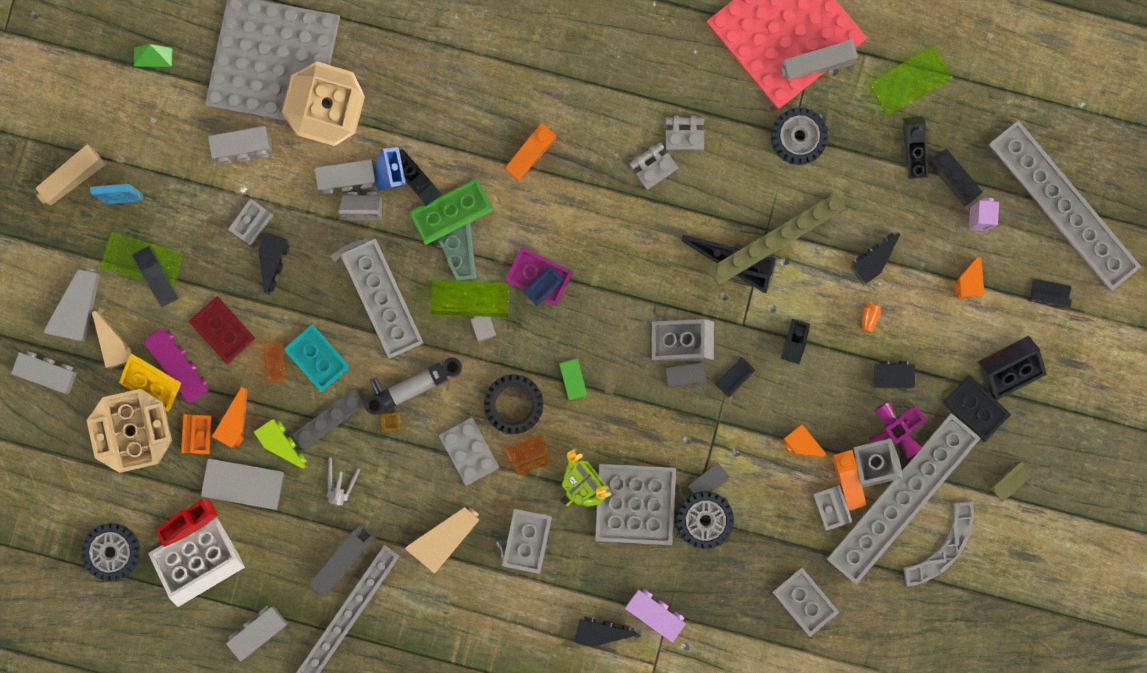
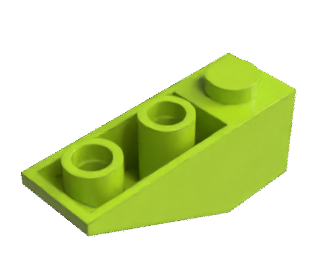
M272 419L254 431L265 449L302 469L307 468L305 457L301 452L299 454L294 449L296 444L291 437H286L283 432L286 429L280 420L276 422L275 419Z

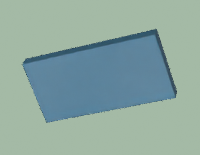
M130 184L90 187L91 194L105 204L143 201V194Z

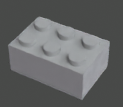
M266 126L208 136L212 159L217 164H220V166L231 165L232 161L239 160V163L251 161L250 158L254 157L266 159L269 158V155L274 154L270 131Z

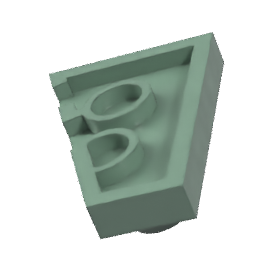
M468 223L438 238L457 281L477 279L471 223Z

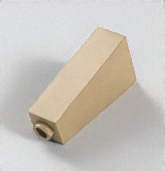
M87 144L36 187V190L39 192L37 197L43 204L47 203L51 206L106 164L95 149Z
M464 507L415 540L405 549L435 574L479 522L480 519L477 518L479 514L471 507L469 509Z

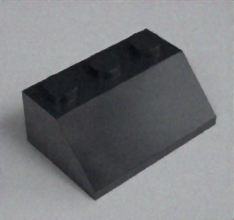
M1030 336L978 361L981 373L996 400L1047 375L1040 349Z

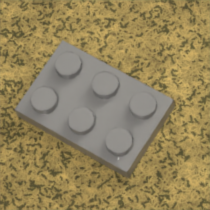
M473 417L438 435L465 486L500 468Z
M514 509L502 566L540 574L552 517Z
M802 567L772 591L809 637L839 613Z

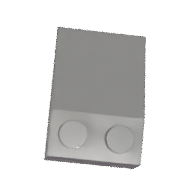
M348 192L347 195L342 196L339 214L343 220L382 221V196L378 195L377 192H367L366 195H359L358 192Z
M706 319L652 322V360H714V322Z

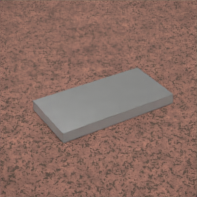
M208 459L201 497L277 510L284 472Z

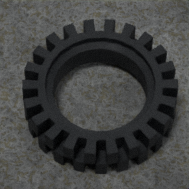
M516 374L505 375L496 379L487 389L484 397L485 414L489 422L501 432L507 434L526 432L538 423L542 415L543 397L541 391L531 379ZM507 387H520L531 398V411L525 419L519 422H508L497 413L496 399L499 393Z

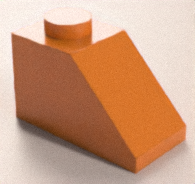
M981 257L975 258L957 279V283L954 284L955 294H958L959 299L982 297L985 295Z
M803 424L783 438L785 442L783 446L789 453L793 452L798 455L824 457L826 455Z

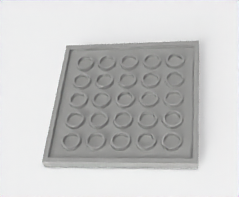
M227 0L205 106L287 122L281 111L290 76L316 61L327 65L331 64L340 16L260 0Z

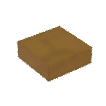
M400 412L380 414L382 433L402 431Z

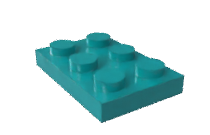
M313 324L284 348V351L321 392L325 391L351 368Z

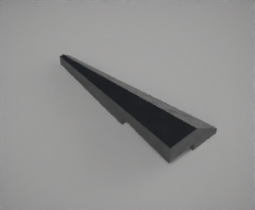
M683 235L681 240L715 263H719L741 250L736 247ZM768 256L736 276L767 294L777 259Z

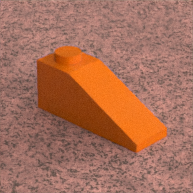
M541 123L505 167V170L520 181L557 139L556 134Z
M240 388L212 437L231 448L239 447L244 440L242 435L245 429L246 388Z
M849 450L832 455L848 510L866 506L853 451Z

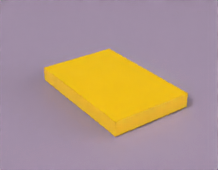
M133 354L128 357L119 381L120 384L130 390L143 389L164 403L167 412L172 408L181 385L179 381Z

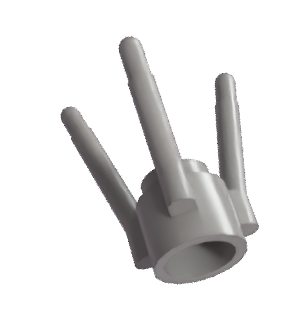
M328 458V503L343 505V502L348 500L349 493L358 477L360 469H356L345 493L344 489H340L343 472L340 471L336 488L333 487L332 490V458Z

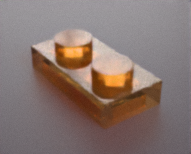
M283 343L263 345L266 383L286 382Z

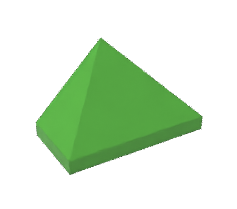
M152 44L134 47V67H172L173 48Z

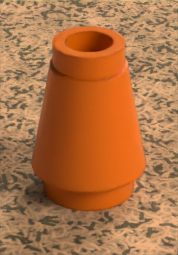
M867 302L866 306H863L861 329L873 331L882 312L880 311V305Z

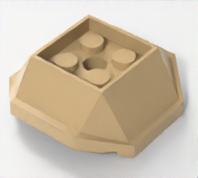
M316 61L290 76L281 113L296 136L335 146L356 133L365 96L353 72ZM323 99H327L329 101L330 105L328 109H325L322 106L321 102Z
M143 389L103 397L86 420L95 459L119 473L159 464L172 441L164 403ZM131 425L136 429L133 436L127 434V429Z

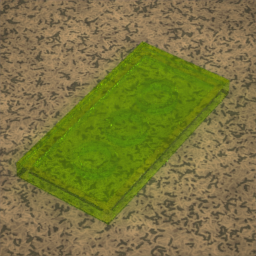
M932 46L870 82L868 85L886 115L890 116L954 77L936 47Z
M111 232L100 269L147 283L132 254L151 246L175 289L185 254Z
M433 281L431 315L508 318L510 284Z

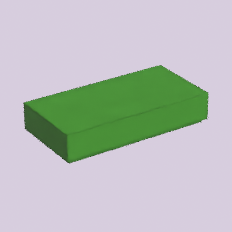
M578 359L559 363L569 401L587 396Z

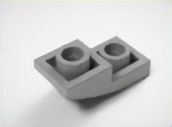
M364 239L350 243L330 257L337 264L339 262L343 263L341 253L366 243L368 240Z

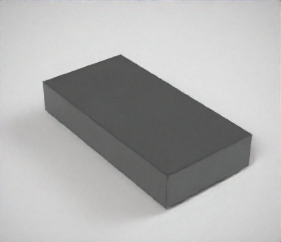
M703 363L665 368L668 387L706 382Z
M717 462L692 482L688 488L693 494L702 491L712 492L725 482L729 476Z

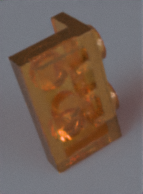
M543 435L507 448L517 475L527 474L533 469L545 467L553 462Z

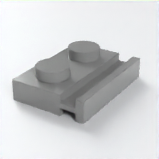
M250 198L228 230L252 246L274 215Z
M840 485L813 494L825 531L852 522Z

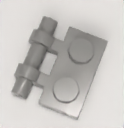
M679 115L666 117V125H673V130H666V150H704V130H696V125H704V117H696V115H690V117H679ZM679 125H690V130H679Z
M661 142L655 146H650L648 151L642 155L638 154L629 163L632 169L638 166L642 169L636 175L646 190H649L679 169L669 153L661 157L659 152L664 149ZM653 156L656 161L647 166L645 161Z

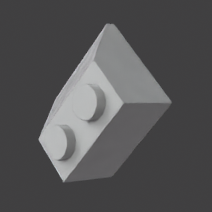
M892 439L853 447L861 485L867 487L903 478L900 460Z

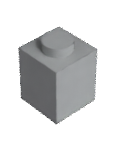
M480 312L473 315L474 318L471 319L478 342L496 337L489 313Z

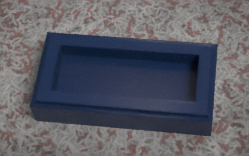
M550 266L523 293L538 306L564 279Z

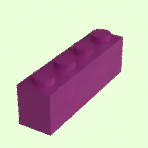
M161 328L143 342L167 375L181 383L180 393L188 404H192L210 391L207 387L209 383L204 376L200 377L197 374L198 368L192 360L190 362L185 357L187 353L181 345L177 346L173 341L176 339L170 330L166 331L164 328Z

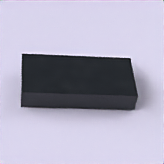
M741 357L715 385L729 398L756 370Z

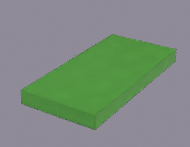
M475 178L436 198L429 205L425 206L424 204L410 211L409 214L422 240L427 245L494 210L478 179Z

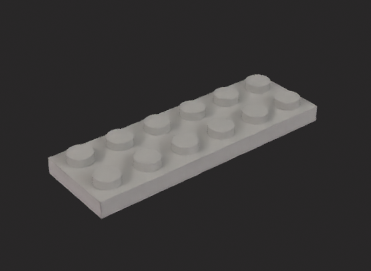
M376 238L341 253L340 255L388 358L390 359L423 344L424 342Z

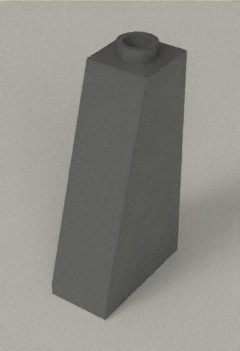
M362 525L356 528L309 584L313 591L323 597L326 596L374 540L375 536Z

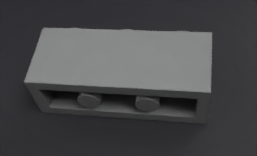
M372 159L315 168L317 188L320 193L323 192V195L334 194L335 190L351 192L356 187H361L362 190L370 189L372 185H376Z
M26 351L25 354L19 352L11 374L65 394L70 393L77 374L72 371L73 367L62 364L61 367L54 365L55 361L46 357L43 360L37 359V354Z
M274 606L263 608L258 613L260 616L255 621L251 618L243 625L245 629L240 633L235 631L228 637L230 641L226 644L240 662L288 625Z

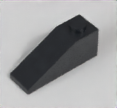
M151 246L132 254L161 307L179 299Z

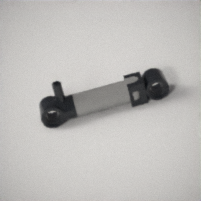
M450 357L444 361L443 366L439 362L386 390H382L375 377L370 380V383L376 394L366 399L365 409L372 415H379L435 386L449 381L447 376H459L463 369L462 363L459 359ZM455 362L458 364L456 372L448 371L449 363ZM373 400L380 402V407L376 411L370 408V403Z

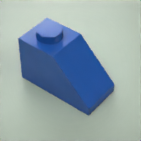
M398 147L382 149L380 151L374 170L378 191L406 185Z

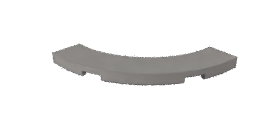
M973 501L953 503L952 526L942 546L928 559L912 566L903 567L906 587L927 582L948 569L959 557L969 539L973 524Z

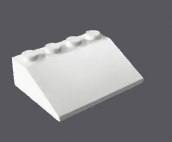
M217 517L191 535L167 547L161 545L148 553L169 599L177 607L245 568L238 552Z

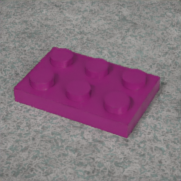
M521 247L505 282L525 291L552 266L564 281L544 301L557 306L573 272Z

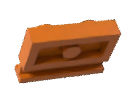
M183 414L181 453L210 454L212 416Z

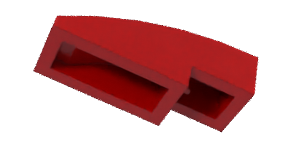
M201 498L188 510L182 509L159 527L156 533L163 547H167L198 531L218 517V514L210 500Z

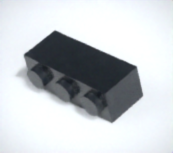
M947 148L928 163L964 207L983 193Z

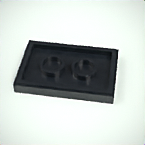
M970 375L942 402L969 429L978 435L983 442H986L1011 416Z

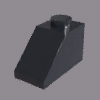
M792 318L783 346L782 360L795 364L800 363L806 347L810 328L809 323Z

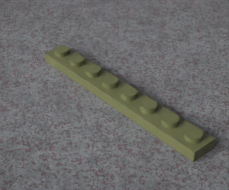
M835 193L712 266L708 271L719 286L842 213L847 208L838 194Z

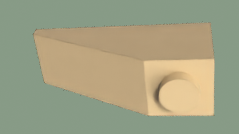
M92 312L105 367L111 369L126 365L128 357L132 354L131 347H127V344L99 312Z

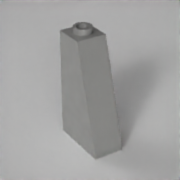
M853 39L785 59L783 66H781L782 76L786 77L788 82L854 65L858 59Z
M84 267V271L77 270L44 330L45 334L81 342L86 341L100 275L95 273V269Z

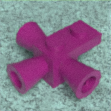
M890 400L874 410L886 423L884 425L886 430L869 437L871 443L892 439L895 444L900 443L906 459L922 449L910 436L913 430L927 421L917 405H914L898 417H896Z

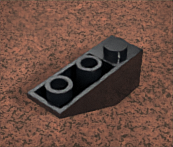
M922 116L903 118L908 178L928 177L926 123Z
M402 148L399 153L405 181L425 206H427L441 194Z
M265 232L259 247L263 290L265 294L269 295L270 291L273 292L276 287L277 281H275L277 273L280 274L282 271L283 263L281 261L283 256H287L290 245H288L289 241L287 239Z
M899 232L896 235L893 233L889 234L883 239L885 242L882 245L878 246L875 244L868 249V255L865 257L860 255L852 261L854 265L850 268L863 286L882 273L898 241Z
M584 616V620L579 619L574 642L594 647L636 636V632L633 631V627L622 625L621 628L614 627L612 622L603 621V624L595 622V618Z

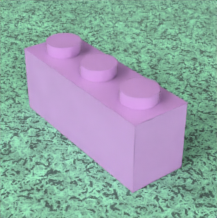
M982 198V200H979L970 207L969 230L989 231L998 225L999 202H995L994 198Z
M638 589L625 609L673 643L686 625L683 622L684 617L676 611L674 614L667 610L669 606L661 600L658 603L651 599L653 595L647 590L643 589L640 591Z

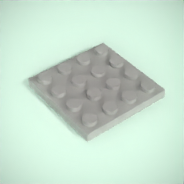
M599 464V477L609 488L606 493L610 492L611 495L605 497L602 503L597 505L595 541L672 545L676 468Z

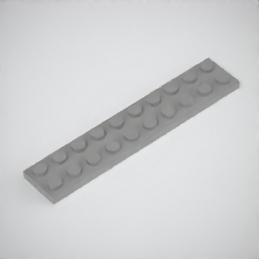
M1019 120L988 145L1110 292L1141 268L1140 264Z
M950 413L925 442L922 449L902 469L903 478L891 482L826 560L857 585L981 438Z

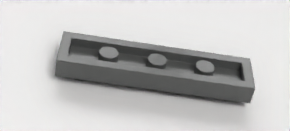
M354 389L292 435L304 450L365 407V403Z

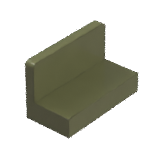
M1017 462L989 487L1002 502L1031 477L1023 467L1024 464L1022 462Z

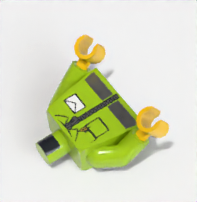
M576 449L571 450L567 453L569 461L564 481L562 482V486L567 493L560 498L567 507L573 502L587 507L600 505L605 497L611 495L610 492L606 493L609 488L588 461H579L582 458V454L576 455Z

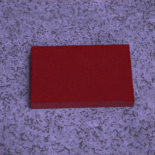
M218 296L189 321L226 364H229L256 340Z

